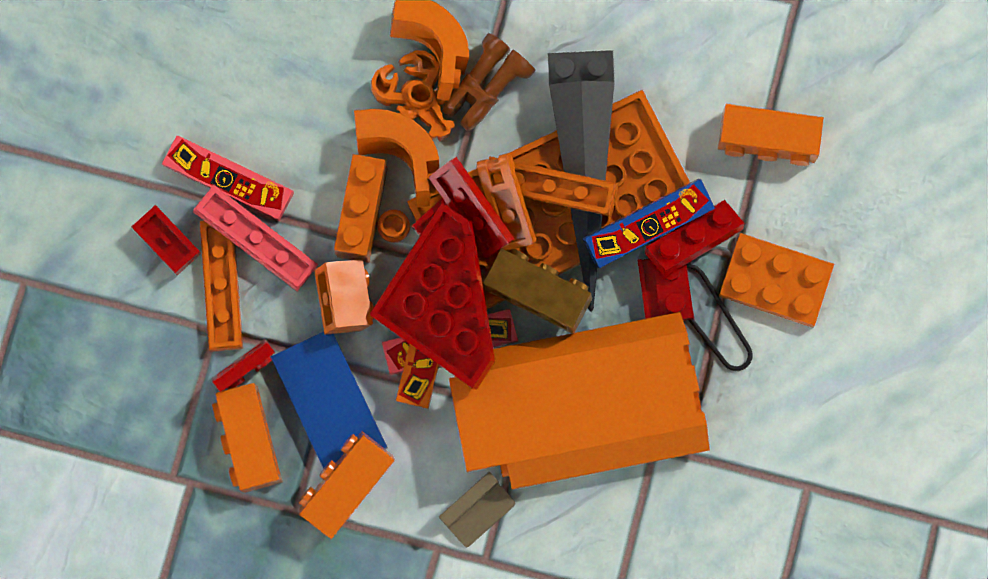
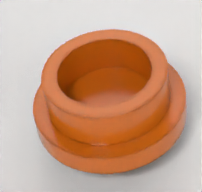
M388 210L378 219L377 229L384 240L396 243L407 237L410 231V222L402 211Z

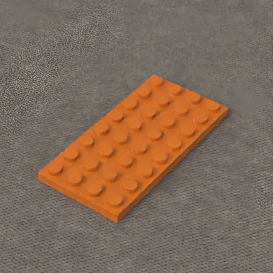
M643 90L613 103L605 181L618 183L619 186L612 217L602 215L601 228L690 183ZM557 130L510 152L514 162L564 172ZM476 168L468 173L485 196ZM437 189L436 193H430V206L417 207L416 197L407 201L415 221L442 198ZM524 198L537 241L534 244L515 249L529 257L528 262L540 267L541 263L546 264L559 272L558 275L580 265L571 208ZM476 246L483 284L500 250L486 259ZM483 286L487 309L505 301L486 291Z

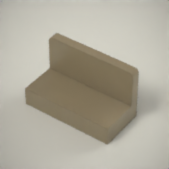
M489 471L443 512L439 518L464 547L468 548L515 506V501L499 485L498 480Z

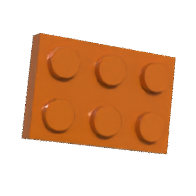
M740 233L719 297L813 328L834 264Z

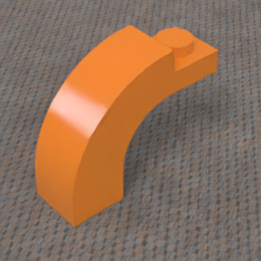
M394 0L390 37L420 42L434 53L439 64L436 99L449 101L452 89L459 88L460 74H465L469 60L468 41L462 27L451 13L434 1Z
M383 109L354 110L358 155L386 153L402 159L410 167L413 174L417 207L430 206V193H436V188L428 177L440 168L438 151L429 134L414 120L394 111Z

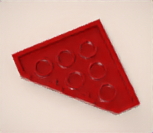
M441 203L369 315L466 385L477 390L495 363L473 223L448 205Z

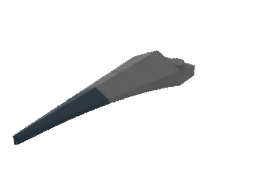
M613 50L548 53L549 89L564 172L606 180L615 83ZM571 208L583 282L589 287L587 291L592 296L588 309L592 312L594 309L597 267L583 238L601 229L602 215Z

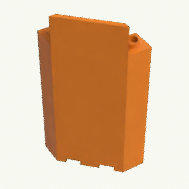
M678 312L576 332L574 335L571 333L494 348L495 363L477 390L472 389L457 377L449 378L466 471L469 472L500 465L502 477L509 476L511 489H517L709 451L705 413L701 409L698 393L700 391L695 367L691 363L688 346L690 343L681 313Z

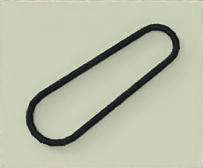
M687 263V268L695 270L702 277L748 352L746 362L740 366L730 365L695 320L688 321L726 368L732 371L746 369L753 358L750 345L705 273L698 266Z

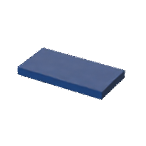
M323 331L271 356L323 469L331 460L336 463L344 454L340 449L352 434L357 437L361 431L383 448H388L334 334L324 335Z

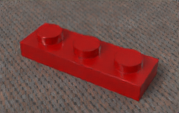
M457 157L448 161L428 177L447 205L473 223L476 246L486 259L515 239Z
M725 200L715 205V209L676 228L646 246L645 255L664 277L743 230L745 223Z

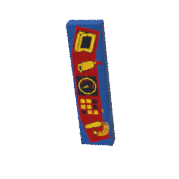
M696 179L589 234L583 240L596 267L601 268L715 209L702 180Z

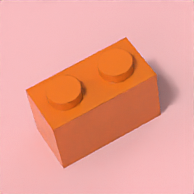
M363 260L326 262L314 270L324 335L358 332L373 325L374 318L369 314L374 306L369 301L367 289L369 286V274L364 269Z

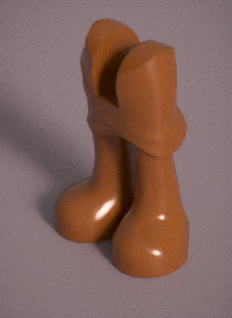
M488 33L483 39V53L472 71L465 75L458 89H452L450 100L443 103L442 112L449 117H453L466 101L472 105L460 123L469 132L485 118L491 108L499 101L497 97L514 78L528 79L536 71L523 56L515 50L510 52L509 46L491 33ZM506 57L497 73L488 85L482 89L480 86L481 82L491 69Z

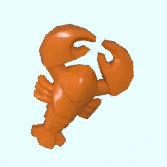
M415 50L404 55L399 60V66L414 64V67L407 66L403 71L408 75L423 79V81H406L402 85L400 92H396L399 80L397 72L393 74L392 79H386L388 74L394 70L392 64L385 65L375 72L371 80V91L377 102L385 106H391V104L404 105L397 107L400 114L412 120L418 117L427 126L431 127L428 134L432 140L438 138L441 141L449 137L450 130L454 129L455 125L452 120H444L442 117L443 114L439 105H442L447 100L436 99L437 89L433 91L439 75V64L434 55L427 51Z

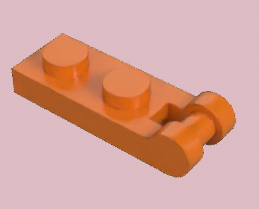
M511 154L499 155L498 159L493 161L488 159L478 161L477 172L485 197L515 238L502 249L508 251L534 244L537 240L518 183L515 164ZM501 172L504 181L495 184L493 176Z

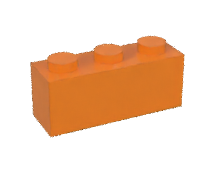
M725 104L722 112L718 150H725L726 155L743 157L746 153L758 155L757 158L763 161H777V158L789 159L793 165L808 166L810 163H815L819 156L824 117Z
M352 155L334 247L338 258L370 262L388 169L384 159Z
M250 383L222 391L221 393H215L217 402L212 403V408L217 423H223L225 434L221 435L220 439L225 455L231 454L233 467L229 468V474L233 487L239 486L241 492L247 493L283 483L258 386L255 383Z
M363 431L357 437L352 434L340 449L344 454L336 463L331 460L319 475L323 479L315 490L309 487L298 501L302 505L299 509V515L330 539L335 536L395 461L394 456Z

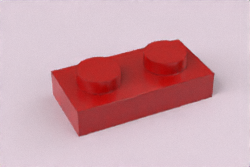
M156 204L131 226L177 276L202 254Z

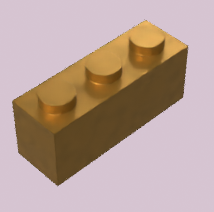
M501 248L483 282L485 290L574 335L592 301L591 293L587 291L589 287L574 278H571L568 282L558 277L559 272L546 264L541 263L540 267L528 262L529 257L516 249H511L508 252Z

